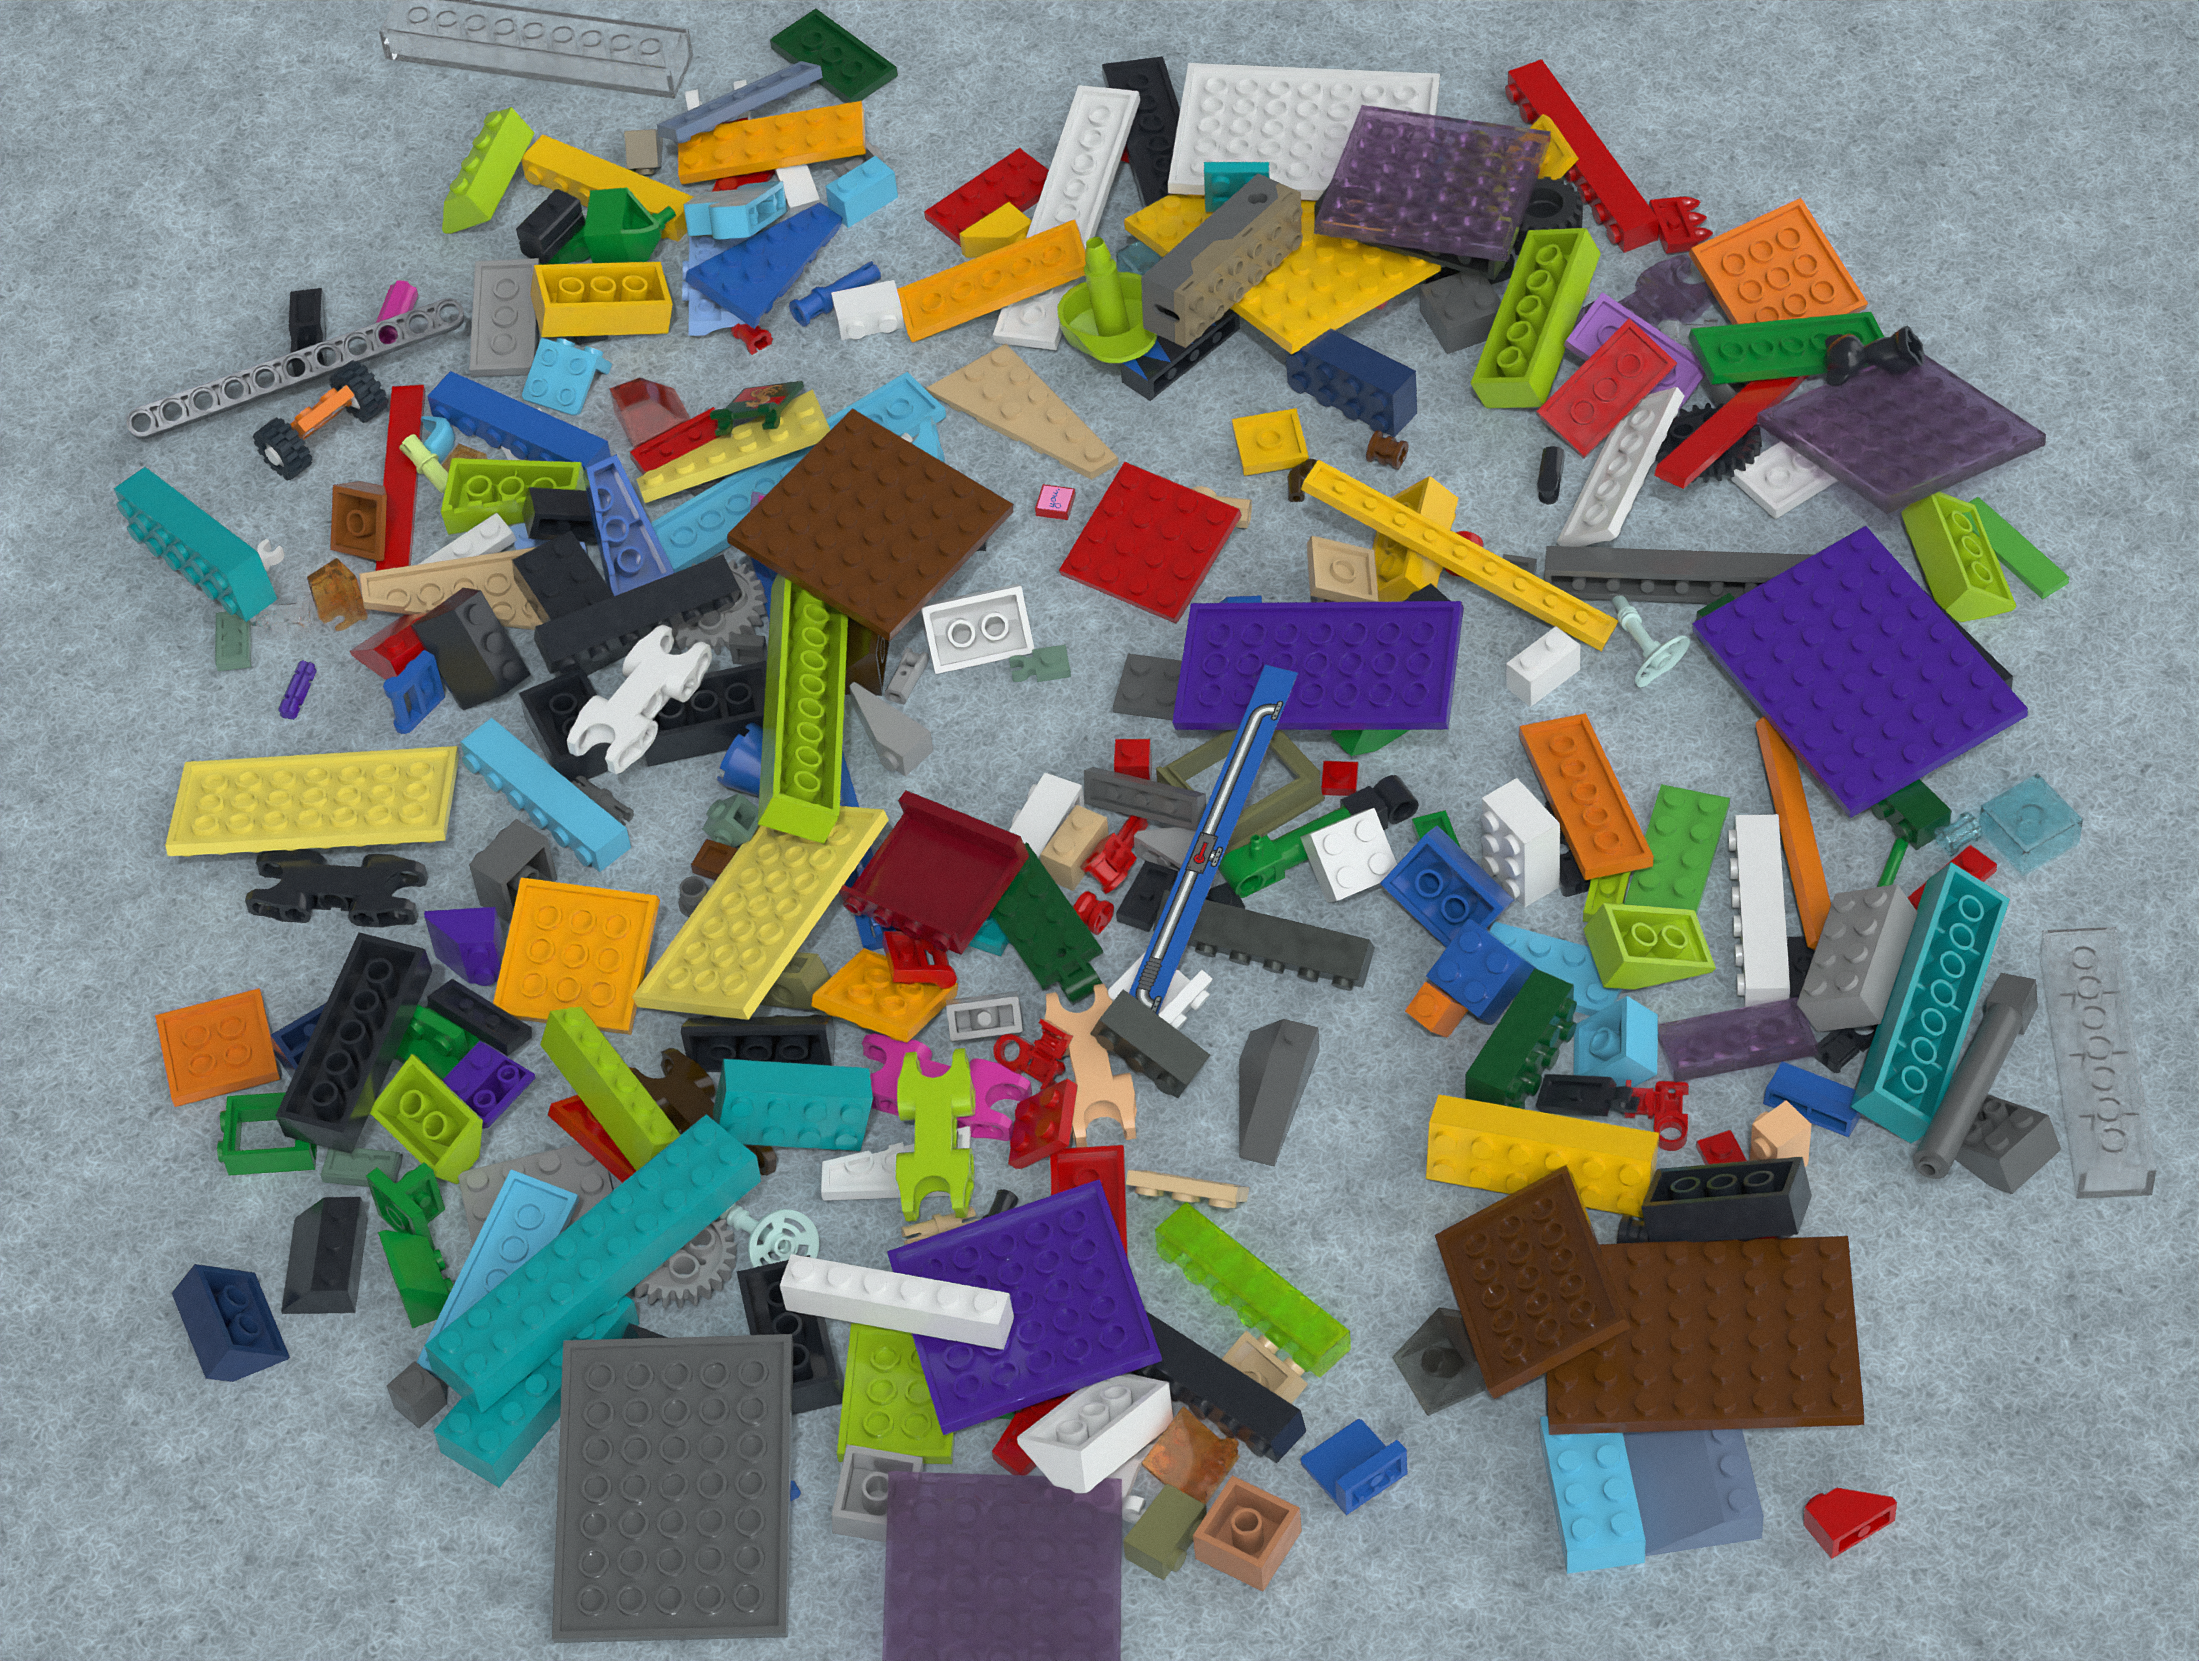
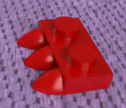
M1686 196L1650 200L1649 206L1659 219L1658 235L1666 254L1690 251L1691 248L1705 242L1712 236L1713 231L1698 227L1707 219V216L1691 212L1700 205L1701 202L1699 200Z

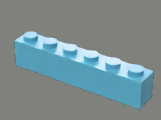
M493 718L460 741L464 754L462 761L467 769L473 774L479 772L483 775L486 783L493 791L498 792L501 790L506 794L508 801L516 810L523 808L529 813L530 819L538 828L543 829L546 827L561 847L569 846L584 866L592 865L601 872L631 848L625 826Z

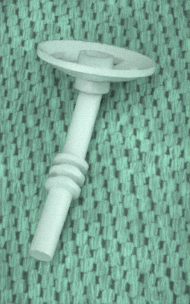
M1616 596L1611 601L1618 611L1617 618L1625 631L1632 634L1644 651L1642 655L1646 659L1637 672L1635 683L1638 687H1646L1652 680L1662 673L1671 670L1679 662L1690 646V639L1686 635L1672 638L1663 644H1660L1658 641L1653 642L1641 625L1642 620L1635 607L1630 606L1624 596Z
M735 1203L720 1215V1220L725 1219L729 1226H733L736 1230L743 1229L751 1234L748 1243V1255L753 1268L763 1266L759 1260L762 1257L769 1264L789 1260L791 1254L795 1255L797 1253L799 1244L807 1245L804 1256L810 1255L811 1258H817L819 1252L818 1231L814 1223L806 1215L796 1210H776L767 1214L758 1222L749 1216V1211L743 1210L741 1206H736ZM784 1219L796 1220L805 1231L800 1232L792 1224L784 1222ZM771 1223L772 1229L766 1226ZM782 1229H789L794 1235L790 1237L783 1233ZM758 1239L761 1240L763 1244L757 1245ZM769 1251L779 1256V1260L772 1259L767 1253Z

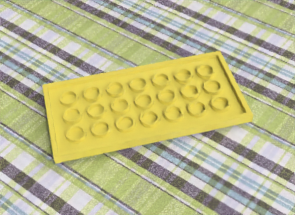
M458 747L185 762L165 844L167 855L189 857L202 854L224 855L237 852L259 853L272 850L293 851L307 848L328 849L341 846L363 847L376 844L398 845L411 842L432 843L445 841L459 762Z
M840 806L839 818L824 844L759 825L751 840L741 845L636 990L632 998L637 1007L749 1020L826 911L842 885H844L889 821L884 809Z

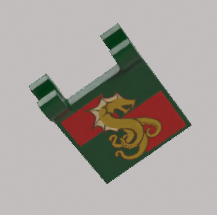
M803 381L744 388L726 408L715 409L710 412L711 420H718V428L715 430L716 436L730 434L733 429L734 419L765 415V422L762 424L763 430L778 428L782 410L803 389Z

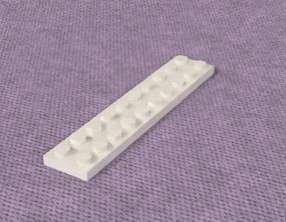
M1078 85L1026 238L1075 219L1086 249L1087 240L1095 237L1140 102L1138 91ZM1081 277L1003 307L993 333L995 343L1057 350L1062 335L1057 306L1062 296L1069 289L1079 284Z

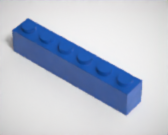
M452 371L427 396L433 417L446 418L450 425L459 428L463 434L482 438L494 448L502 446L509 449L516 458L521 460L527 458L530 461L581 462L585 471L587 467L611 457L607 440Z

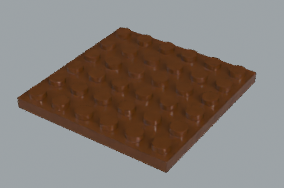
M852 408L727 534V543L890 642L1013 513L1014 504Z

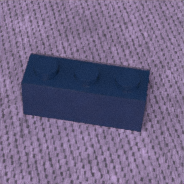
M194 1264L173 1290L172 1296L206 1379L234 1382L290 1358L255 1272Z

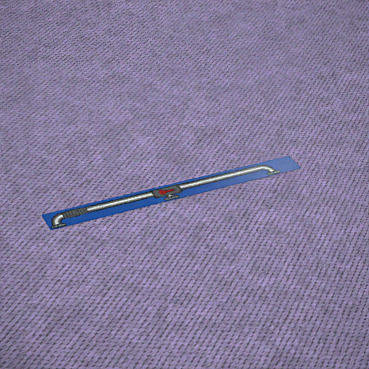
M1269 665L1264 666L1129 991V994L1157 1015L1298 675L1297 672Z

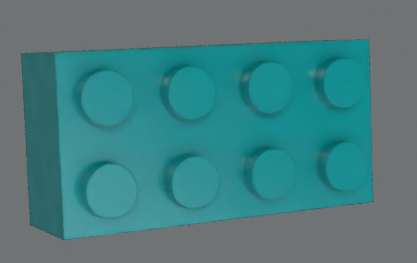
M724 1059L713 1108V1120L742 1144L861 1151L873 1101L870 1069Z

